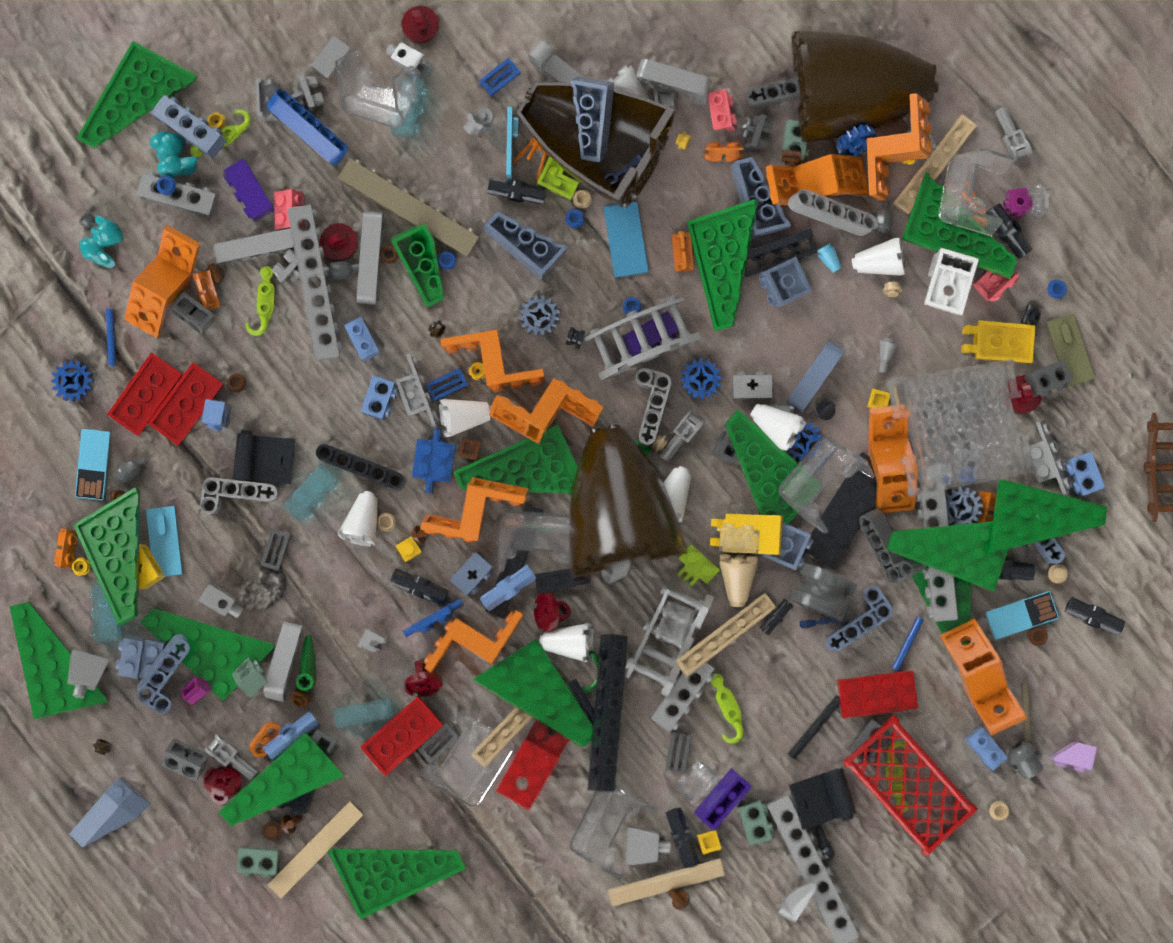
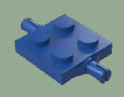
M434 428L433 439L431 440L417 439L412 477L427 481L425 493H428L430 486V494H433L434 483L436 482L450 483L455 444L440 441L442 429L438 430V436H436L437 428Z
M461 599L448 604V606L403 630L405 637L407 638L415 632L422 631L426 633L435 628L433 624L437 622L442 624L450 620V615L453 614L454 610L464 606Z

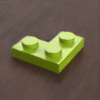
M549 157L537 181V185L545 187L547 190L571 201L579 182L563 175L565 170Z

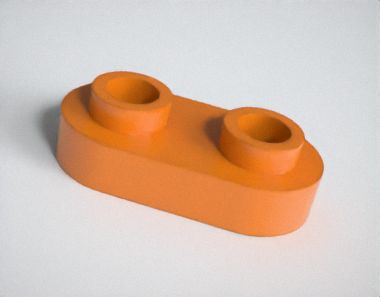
M270 721L264 724L250 742L249 749L255 757L262 758L267 755L263 747L277 737L281 729L276 722ZM273 728V731L268 733V730Z

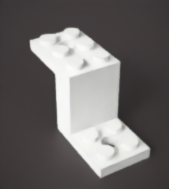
M943 248L938 252H934L927 275L932 278L924 305L961 316L965 308L978 259ZM945 286L953 288L954 293L952 296L944 294L943 289Z

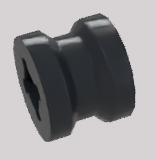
M570 327L565 345H574L580 349L586 331H578L574 327Z

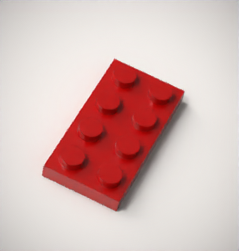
M151 352L106 415L139 437L147 427L149 420L183 374Z
M192 362L147 424L177 446H180L203 415L206 399L214 400L224 387V384Z
M913 670L837 680L842 718L919 709Z
M417 696L360 748L380 772L386 776L444 724L425 702Z

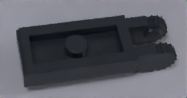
M571 568L534 574L536 577L537 593L573 588L577 585L590 583V579L587 578L574 581Z

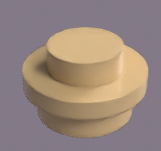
M578 190L574 193L573 203L577 208L585 209L591 204L592 197L588 191Z
M888 282L884 285L883 293L888 297H896L902 292L899 282Z
M658 434L651 448L656 453L659 450H664L667 444L666 436L663 435L662 437Z
M382 513L378 516L377 527L381 531L389 532L394 529L396 520L392 514Z
M1055 564L1048 570V577L1053 583H1062L1067 578V569L1063 565Z
M996 801L991 804L989 813L993 819L1002 821L1008 817L1009 808L1006 803Z

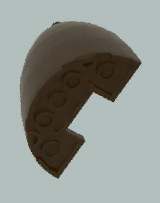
M794 31L791 34L794 72L798 71L800 91L798 115L801 142L838 138L846 134L847 130L851 131L854 126L858 128L860 124L863 127L868 124L873 129L881 127L910 113V94L917 93L929 103L933 100L934 93H938L939 86L938 82L935 81L936 64H931L905 50L885 42L857 35L818 31Z
M535 82L533 87L529 88L525 94L527 100L522 103L520 102L516 108L517 115L544 151L568 174L620 207L629 206L632 199H636L644 189L659 162L660 149L664 150L669 136L667 134L669 127L671 128L673 124L675 109L648 98L614 89L607 158L601 162L581 159L578 138L579 128L578 124H576L577 113L573 101L574 91L571 83ZM641 153L643 155L636 169L630 167L627 174L618 179L615 187H610V183L614 180L608 179L606 182L604 181L608 173L616 174L624 166L629 165L638 154Z
M617 424L610 425L607 429L601 430L596 428L590 430V435L579 460L569 506V552L572 577L610 570L611 563L646 556L648 561L687 554L681 527L668 491L656 469L640 447Z

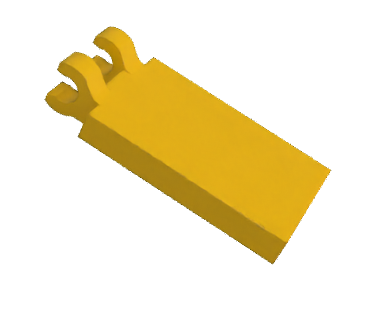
M979 320L977 321V326L965 325L962 327V334L973 335V344L961 345V353H975V359L1033 363L1035 325Z
M726 514L725 519H711V526L722 527V538H710V546L724 547L723 552L781 555L783 516Z

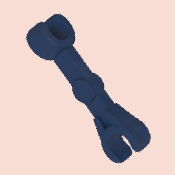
M641 153L638 154L629 165L624 166L616 174L608 173L604 181L606 182L608 179L614 180L610 183V187H615L618 179L626 175L630 167L636 169L643 155Z
M824 618L820 620H802L799 623L800 628H809L816 626V624L823 625L837 622L839 625H846L849 622Z

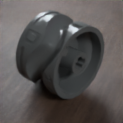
M803 563L799 573L804 578V584L798 589H792L789 600L822 615L843 621L849 607V601L845 596L852 595L856 590L857 584L824 569Z

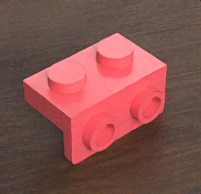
M726 89L709 92L708 100L713 129H726L728 132L736 131L735 125L738 123L736 113H732V106H734L733 95H729Z
M293 189L274 192L275 230L290 229L287 209L304 206L303 192ZM301 221L299 227H304L305 221Z
M986 270L972 285L986 301H997L1003 296V292L1007 288L1009 289L1017 283L1016 279L1020 275L1013 272L1012 277L1009 279Z

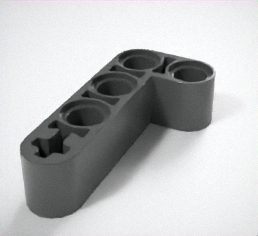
M798 77L749 89L745 96L746 106L756 109L800 99ZM791 86L795 88L796 92L788 93L786 87ZM773 90L777 93V96L771 98L767 92ZM751 95H754V97L757 98V101L750 99Z
M874 509L860 517V526L890 582L898 583L923 570V564L886 550L893 531L882 511Z

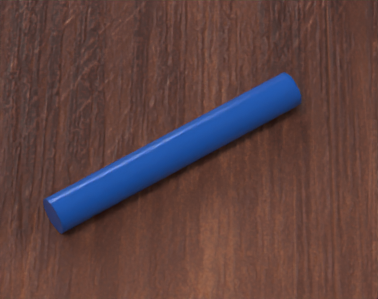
M106 309L109 366H116L113 309Z
M917 616L892 669L899 672L924 619Z

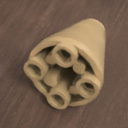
M735 553V556L721 554L720 567L730 606L744 607L758 567V557L747 556V553Z

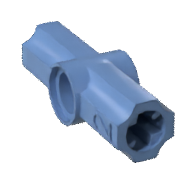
M526 565L512 576L509 575L496 584V587L484 594L480 600L490 612L505 600L508 601L518 594L522 588L533 582L536 577L528 565Z
M308 712L295 723L283 726L279 731V735L266 744L263 749L272 761H275L305 732L309 734L316 729L319 723Z

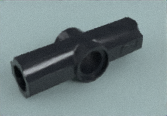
M490 177L487 194L505 197L513 202L522 203L526 201L543 205L546 188L529 185L520 180L512 179L507 181Z
M1000 203L985 213L996 227L999 239L1003 243L1008 244L1018 259L1026 256L1033 250L1023 236L1019 223L1015 219L1010 218Z
M1005 560L999 579L1034 580L1035 564Z
M397 568L390 580V584L405 589L408 593L422 599H429L439 605H444L449 590L431 583L430 580L418 575H411Z
M1071 597L1065 607L1064 612L1083 620L1084 623L1097 629L1101 628L1116 636H1119L1124 629L1125 620L1107 613L1105 609L1096 605H1089Z
M681 807L666 811L665 813L672 831L671 835L675 847L679 851L684 868L699 864L700 861L693 844L695 842L691 830L685 821L683 810Z

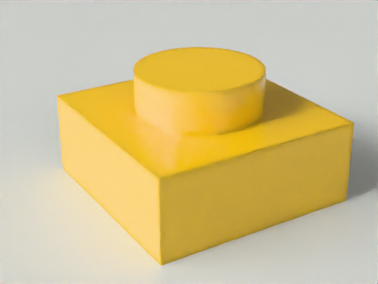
M872 388L867 408L888 406L891 393Z
M412 536L396 545L405 562L422 553Z
M716 829L715 831L712 830L697 835L703 854L722 849Z

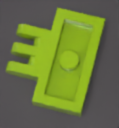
M692 544L687 548V554H682L678 558L685 566L677 576L681 577L685 572L687 575L682 580L684 582L691 577L693 580L688 584L690 588L699 578L705 584H708L720 571Z

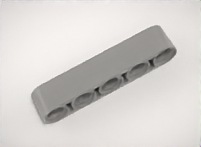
M806 189L800 190L788 200L789 208L792 211L858 236H865L876 229L878 225L874 215Z
M364 211L357 303L377 304L381 262L380 252L382 249L384 224L383 212Z
M285 229L213 245L216 264L226 265L284 253L289 249L294 251L291 230ZM307 240L303 241L304 248L308 247Z

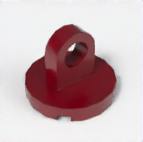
M422 5L414 6L407 10L402 17V30L410 41L418 44L428 43L437 35L436 33L439 30L438 17L429 7Z
M335 223L324 229L319 243L326 257L335 261H344L354 255L358 246V239L351 227L343 223Z
M1027 375L1011 379L1003 391L1007 407L1020 414L1035 410L1042 400L1041 395L1033 398L1031 386L1028 382L1026 383L1024 378Z
M541 593L535 600L537 606L533 612L534 619L538 628L543 629L544 632L554 630L558 622L565 621L571 615L570 606L564 601H557L556 597L551 593ZM559 608L564 611V615L559 613Z
M423 659L415 661V674L410 675L404 681L405 692L411 696H414V694H418L420 697L430 696L437 693L440 687H443L442 677L437 673L428 672L425 669L426 663H424Z
M219 766L216 769L212 767L205 772L203 779L204 787L210 792V797L215 803L225 804L230 796L237 794L241 790L243 779L240 777V773L231 767Z

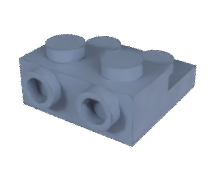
M796 257L759 274V284L763 289L766 288L768 303L774 306L775 309L812 291Z
M783 522L781 555H760L796 570L797 567H802L806 559L803 554L805 549L809 550L813 543V539H811L812 534Z
M127 635L124 640H120L118 650L122 651L121 658L117 659L115 669L119 670L118 675L135 679L138 677L143 678L164 650L166 642ZM156 673L152 677L160 679V673Z

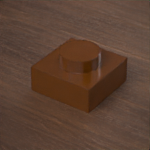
M462 437L458 457L477 461L482 442Z

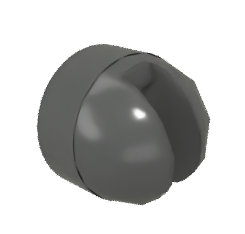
M87 211L81 217L79 223L83 227L91 228L93 227L91 222L95 223V217Z

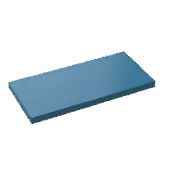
M632 202L627 207H620L618 205L603 207L614 277L648 273L637 202Z

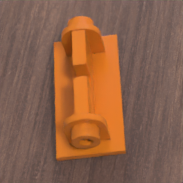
M709 142V145H704L705 150H708V152H704V160H708V162L722 161V154H725V161L743 159V152H739V150H743V146L739 145V142H728L727 145H720V142Z
M679 231L678 234H672L675 272L694 270L690 233Z
M210 270L193 273L192 276L201 305L209 311L212 308L220 307Z
M980 491L978 497H981L983 500L979 503L985 505L980 511L984 515H979L980 522L974 521V523L991 522L994 516L988 513L989 511L994 512L996 494Z
M61 528L60 532H58L57 545L62 546V550L56 549L53 561L55 566L72 569L76 543L78 541V535L75 530Z

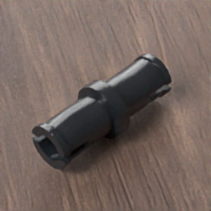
M785 598L774 611L769 613L768 619L760 626L762 631L769 626L765 632L768 636L779 623L784 621V616L793 607L789 602L784 608L788 602Z

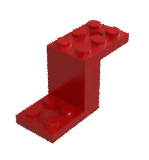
M536 719L498 785L496 792L530 811L569 739H566L560 733L550 735L547 732V726ZM519 778H525L528 781V786L525 789L518 788L517 780Z

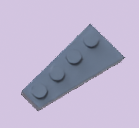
M576 77L571 79V86L574 91L573 101L577 113L576 124H578L579 128L578 138L581 159L601 162L607 158L614 82Z
M754 158L734 161L730 168L740 203L753 199L757 200L758 203L751 239L786 231L791 224L784 216L781 206L773 205L770 198V188L766 184L765 178Z
M498 211L484 226V232L540 280L547 275L567 251L566 246L554 242L547 236L544 237L536 233L535 230L519 224V222Z

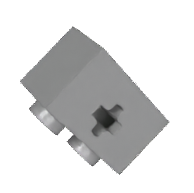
M737 372V375L732 377L733 400H771L772 375H767V372H756V375H748V372ZM751 381H753L754 385H757L754 390H751V387H747Z

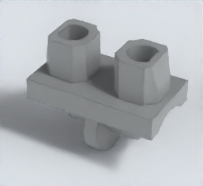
M304 74L298 76V82L302 91H299L298 86L294 87V94L291 96L301 105H304L303 99H305L309 112H315L316 107L324 104L321 93L311 95L309 91L318 88L315 76L305 78Z
M481 108L477 113H469L467 116L469 121L463 128L471 136H478L482 131H489L492 126L488 124L492 122L494 117L492 110Z
M289 249L283 257L290 262V265L285 269L281 264L277 263L272 268L273 273L278 277L277 280L281 283L291 273L293 275L289 280L292 283L297 278L300 279L298 270H295L297 268L295 252Z

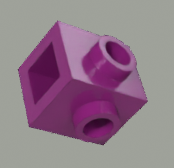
M1027 187L1008 190L1005 193L1006 200L1003 201L1005 211H1008V215H1014V218L1025 217L1033 206L1032 197L1028 195Z

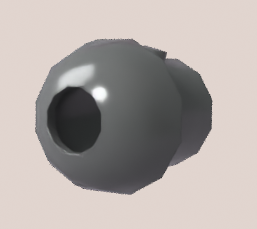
M1027 741L1015 744L1008 752L1010 764L1016 765V771L1020 772L1025 779L1034 777L1044 767L1040 761V756H1037L1035 753L1036 748Z

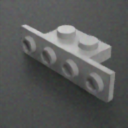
M410 353L406 354L413 374L395 381L407 414L410 417L427 410L432 427L435 428L437 427L435 422L439 420L435 410L431 411L429 404L432 403L429 393H424L422 386H425L422 374H417L416 368H419L415 357L411 358Z
M1045 420L1039 421L1036 425L1043 441L1025 447L1038 483L1056 477L1061 491L1065 495L1072 492V482L1065 474V464L1059 458L1058 445L1051 437L1052 430L1050 425Z

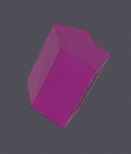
M195 677L181 689L183 700L188 701L192 706L208 694L212 688L205 679Z

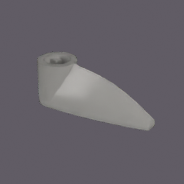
M818 882L802 886L792 892L787 898H784L777 914L795 923L815 892Z

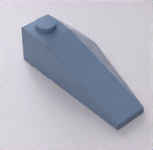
M124 777L118 778L69 835L82 847H85L138 818L151 803Z

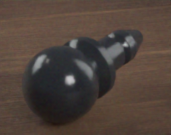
M819 824L816 826V833L821 845H818V848H820L824 861H830L834 858L835 851L830 846L831 842H827L824 830Z

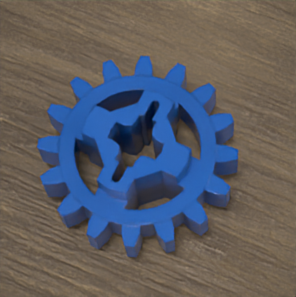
M860 124L858 128L854 126L851 131L847 130L846 134L841 135V140L837 141L838 145L835 147L839 155L859 156L861 152H866L867 138L877 136L871 126L866 124L863 127Z
M699 358L698 363L692 360V366L686 364L687 371L681 372L685 376L680 379V382H685L682 389H688L687 395L693 393V399L697 395L700 396L701 400H703L704 395L711 398V392L717 393L715 387H721V384L717 382L722 380L721 376H717L720 369H714L715 363L709 365V359L705 363L702 362V358ZM704 367L709 369L712 372V374H708L705 371ZM694 368H697V372L689 376V373ZM700 371L702 377L706 378V380H704L702 384V387L700 381L696 380L700 375ZM708 383H713L712 387L705 391V386ZM690 384H694L698 391L694 390Z
M70 360L69 365L66 362H62V368L56 367L58 373H52L55 379L51 380V383L56 385L52 390L58 391L56 395L58 397L63 396L65 401L69 398L71 402H75V398L82 401V395L88 397L89 395L86 391L93 390L89 386L90 383H94V380L89 379L93 373L86 372L89 367L86 365L82 367V363L79 361L76 365L73 360ZM70 369H78L71 373L68 372ZM71 378H74V385L71 384ZM71 390H76V391H78L77 393H73V394H69V393H68V392H71Z
M813 423L809 426L805 425L803 428L811 432L812 435L804 433V430L798 432L794 445L786 452L788 455L792 454L793 459L797 457L799 463L802 462L803 458H805L806 462H809V456L816 458L815 452H821L818 446L823 445V442L819 441L823 435L817 434L819 428L813 429ZM800 436L803 440H807L804 446L802 444H798ZM815 442L813 450L809 452V445ZM793 448L800 450L801 454L796 453Z

